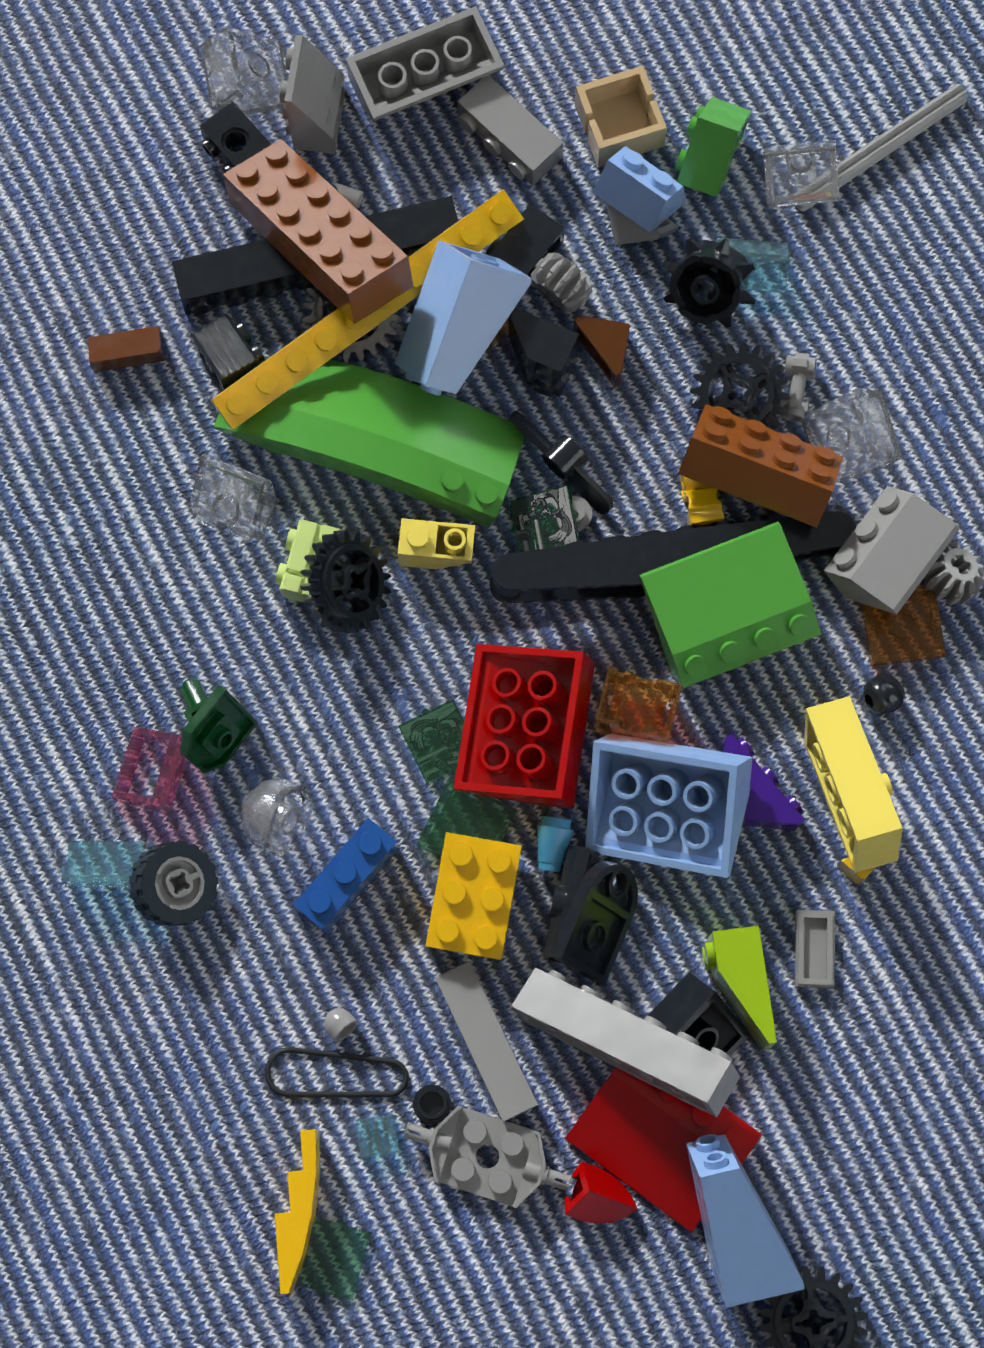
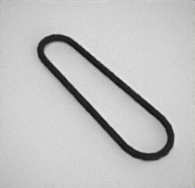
M296 1047L281 1048L274 1052L268 1059L265 1067V1079L268 1086L276 1094L284 1097H393L402 1093L409 1081L408 1070L399 1060ZM298 1053L396 1065L403 1073V1082L394 1091H284L274 1085L270 1070L272 1063L280 1055Z

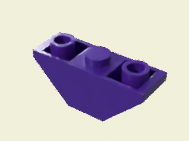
M732 733L725 738L722 752L750 757L755 755L751 746L743 738L737 740ZM753 758L750 791L742 825L796 831L805 821L801 816L804 813L802 807L791 795L785 797L777 787L779 781L774 773L766 766L761 768Z

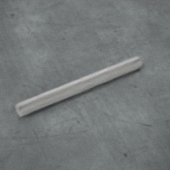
M955 84L795 192L792 198L794 205L801 212L808 210L966 103L969 97L968 92L961 84Z

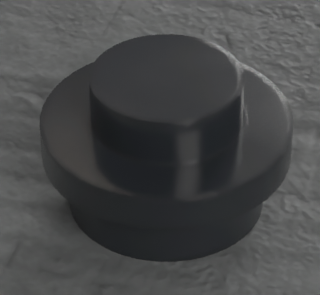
M430 1084L423 1086L414 1096V1112L425 1123H439L451 1111L450 1095L439 1085Z

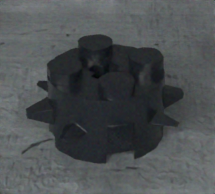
M692 237L686 239V253L680 263H663V267L672 274L670 292L664 296V300L666 303H676L679 306V313L689 319L690 325L693 327L698 323L709 325L713 321H719L726 328L732 327V314L739 304L754 305L756 299L746 292L749 274L755 270L754 263H748L744 255L729 246L728 239H723L721 242L709 240L696 242Z

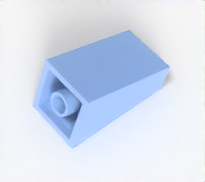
M439 240L395 364L406 372L405 377L407 379L421 383L420 388L428 393L441 395L442 391L457 394L530 286L532 278L500 258Z
M708 1134L699 1137L694 1142L686 1143L711 1269L726 1308L805 1289L803 1280L783 1238L725 1134L720 1136Z

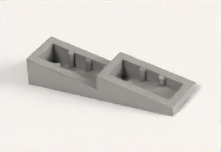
M470 961L436 976L437 984L502 1121L504 1122L537 1106L538 1103Z

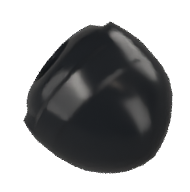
M880 674L868 680L864 685L863 699L874 715L879 716L901 708L905 700V691L895 677L889 674Z

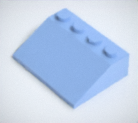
M611 733L594 741L585 848L599 852L601 855L724 878L730 877L749 797L753 757Z

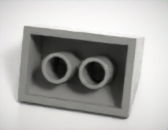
M887 486L840 550L835 554L824 572L845 598L897 615L960 528L955 522L914 493Z

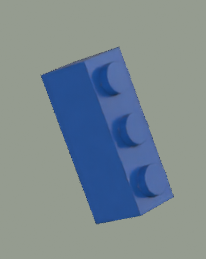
M367 818L293 904L296 911L326 935L399 850L397 841L371 819Z

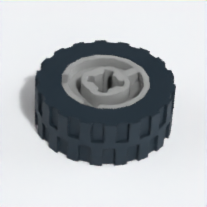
M185 841L157 844L149 847L150 850L142 852L139 860L133 864L132 875L129 876V884L131 885L129 893L135 902L136 910L140 911L143 914L142 917L146 920H151L156 925H166L167 927L192 924V921L203 918V914L212 908V902L216 899L218 893L216 891L217 884H219L215 873L216 867L209 860L210 856L206 852H202L197 845L187 844Z

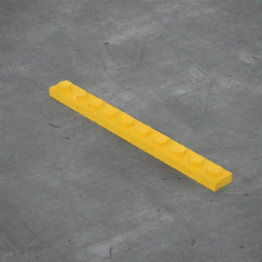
M502 189L408 257L414 287L356 324L337 308L211 399V403L230 429L234 430L419 296L439 240L479 252L524 220L523 216L505 190Z

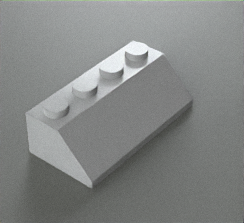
M476 6L346 58L350 83L361 107L373 121L505 69V65Z

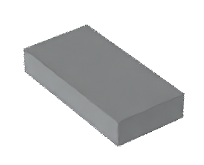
M796 910L794 987L833 989L835 911Z

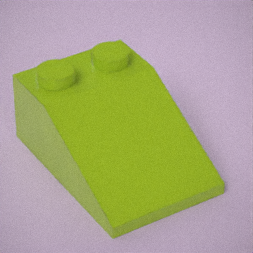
M759 925L712 931L707 942L704 943V947H701L704 970L711 969L713 981L760 1049H770L777 1043Z

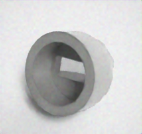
M341 1008L329 1011L324 1020L325 1030L334 1042H340L345 1039L358 1024L356 1018L349 1011Z

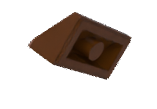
M159 326L88 337L89 362L93 372L165 361Z

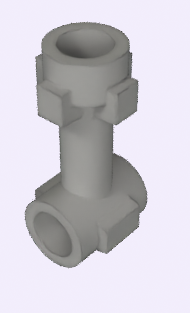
M795 352V356L787 355L785 377H792L790 387L792 399L781 401V406L789 411L788 414H783L782 418L790 422L804 421V416L809 411V403L803 402L806 379L814 380L817 369V358L810 357V354Z

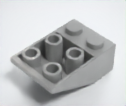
M296 35L294 47L288 48L286 52L285 69L289 70L288 81H282L279 99L280 103H284L283 119H287L286 135H291L294 149L335 154L346 93L344 74L303 35Z

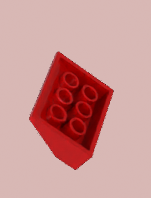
M476 644L453 789L540 806L574 809L595 663L582 651Z
M615 1067L565 1139L688 1231L692 1232L700 1222L701 1214L686 1143L694 1142L699 1137L708 1134L717 1136L725 1134L742 1165L763 1134L724 1106L718 1116L715 1117Z

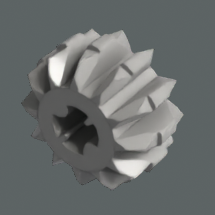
M548 253L544 259L541 258L536 264L535 270L531 273L532 283L537 287L538 292L543 294L546 300L552 302L555 307H560L566 312H575L579 306L581 307L587 301L588 295L592 292V284L586 277V273L581 271L568 258H564L560 253Z
M957 540L949 543L923 578L928 581L925 590H933L936 593V601L945 597L950 606L958 601L962 604L970 601L984 584L982 578L984 576V567L978 565L981 556H973L970 553V545L961 549Z

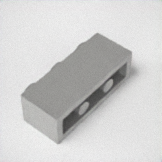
M490 75L483 77L457 101L460 125L470 134L475 132L483 140L485 148L493 156L497 157L500 155L508 163L510 171L518 179L523 180L525 178L533 186L563 158V142Z

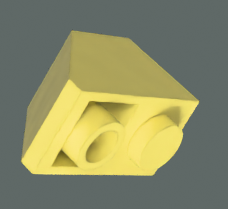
M402 518L398 545L399 566L441 569L472 563L475 525Z

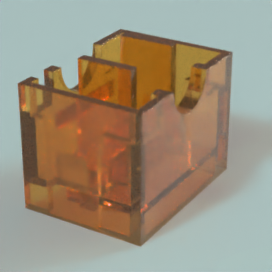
M609 666L593 731L605 735L611 733L668 743L682 684L662 679L648 680L632 674L631 671L626 670L625 673L617 672V668ZM614 688L615 690L608 712L606 711L607 707L604 705L607 704L610 690ZM667 702H669V705H671L667 718L669 723L665 722L663 726L662 721Z

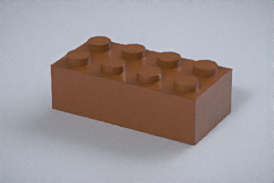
M705 404L678 474L817 528L833 492L843 457L827 447H816L803 442L796 435L790 433L782 434L769 429L760 421L746 420L733 415L726 408L712 407Z

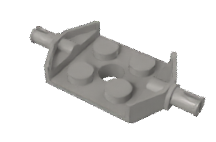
M457 1106L435 1129H427L411 1122L407 1124L406 1129L418 1132L420 1135L405 1131L403 1138L425 1144V1147H428L435 1182H440L512 1206L513 1208H517L539 1185L547 1184L566 1192L568 1190L569 1184L557 1181L555 1178L570 1182L572 1175L549 1169L550 1166H547L545 1161L541 1133L508 1121L503 1122L502 1119L462 1106ZM484 1145L494 1146L499 1152L498 1163L491 1168L481 1166L476 1157L479 1148Z

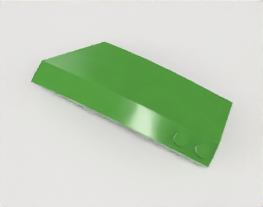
M331 359L234 430L230 429L220 414L213 429L281 456L283 454L387 487L487 528L497 519L525 437L511 421L444 394L434 395L422 390L419 385Z

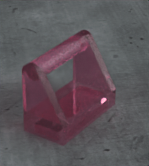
M133 727L111 799L170 815L187 760L180 753L182 736L169 732ZM145 740L168 746L152 797L129 793Z

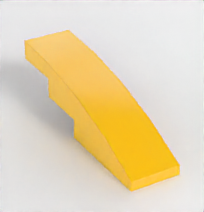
M316 1129L300 1131L303 1170L287 1172L290 1212L275 1213L280 1294H293L307 1255L316 1216L320 1180V1131Z

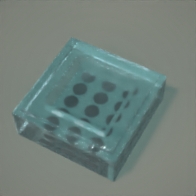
M394 1114L355 1120L361 1159L400 1153Z

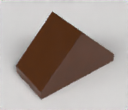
M578 316L574 319L573 331L579 333V342L614 388L621 383L630 324Z

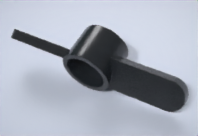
M516 410L512 412L509 416L511 422L543 453L542 459L549 469L560 479L566 481L596 512L607 514L613 508V500L581 468L588 462L584 451L566 435H562L552 444L523 414Z

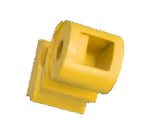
M680 475L682 499L689 504L687 525H696L699 528L712 526L716 522L723 521L722 504L717 499L718 489Z

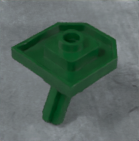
M187 679L180 688V693L188 710L184 711L188 723L183 728L180 753L202 773H207L224 767L258 722L222 686L218 685L207 698L200 681L197 679L189 681Z

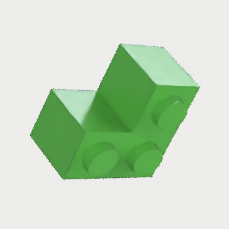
M711 97L705 107L700 105L696 115L692 116L687 128L686 137L691 138L688 149L681 150L676 162L675 169L680 171L677 182L686 187L717 197L724 186L733 156L741 144L751 110L715 97Z

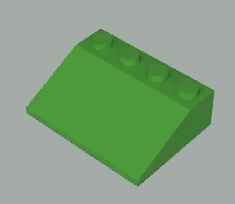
M779 522L639 575L671 675L682 688L821 635L812 600Z

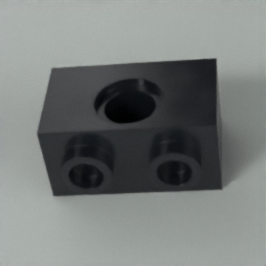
M231 101L199 126L203 140L200 142L203 149L212 159L216 157L220 159L224 164L222 167L224 172L229 171L271 145L234 101ZM234 145L245 146L241 151H230Z

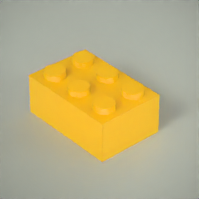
M446 832L426 947L498 960L503 959L522 853L521 845Z

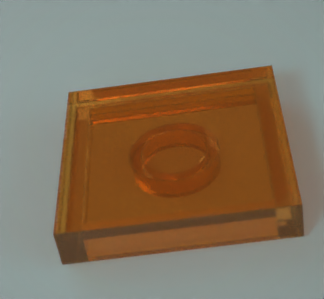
M927 585L917 586L897 615L861 603L870 667L942 659L946 656L936 593L933 590H925Z

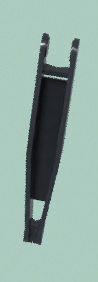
M841 511L823 513L817 528L790 517L770 519L768 515H759L748 519V522L742 523L723 520L708 527L698 528L696 525H688L667 532L652 530L631 537L616 535L595 542L580 540L571 542L566 546L509 553L500 556L492 567L489 589L492 596L502 603L646 597L639 575L770 524L780 523L796 562L835 555L855 530L856 525L848 514Z

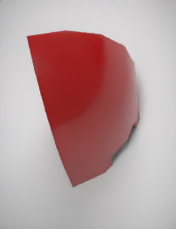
M583 1161L580 1162L572 1174V1178L577 1180L573 1188L572 1198L565 1196V1215L583 1222L603 1224L626 1218L637 1210L630 1193L612 1174Z

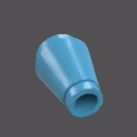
M542 816L541 825H537L538 869L560 872L574 830H570L572 820Z

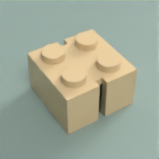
M644 66L576 86L575 108L584 132L588 133L587 140L597 167L606 165L608 159L625 146L639 154L665 146L667 127L657 100L653 101L654 92Z

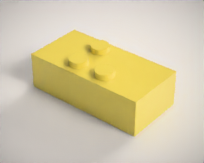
M850 696L806 708L804 744L854 873L898 861L903 827L890 798L893 795L892 785L887 773H880Z

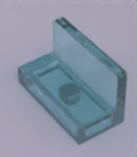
M717 238V242L728 239L729 246L744 255L748 263H754L755 270L749 274L747 290L785 293L790 260L787 243Z
M71 841L68 844V866H62L61 882L67 887H131L129 876L132 875V866L139 860L140 854L145 852V845L141 841Z

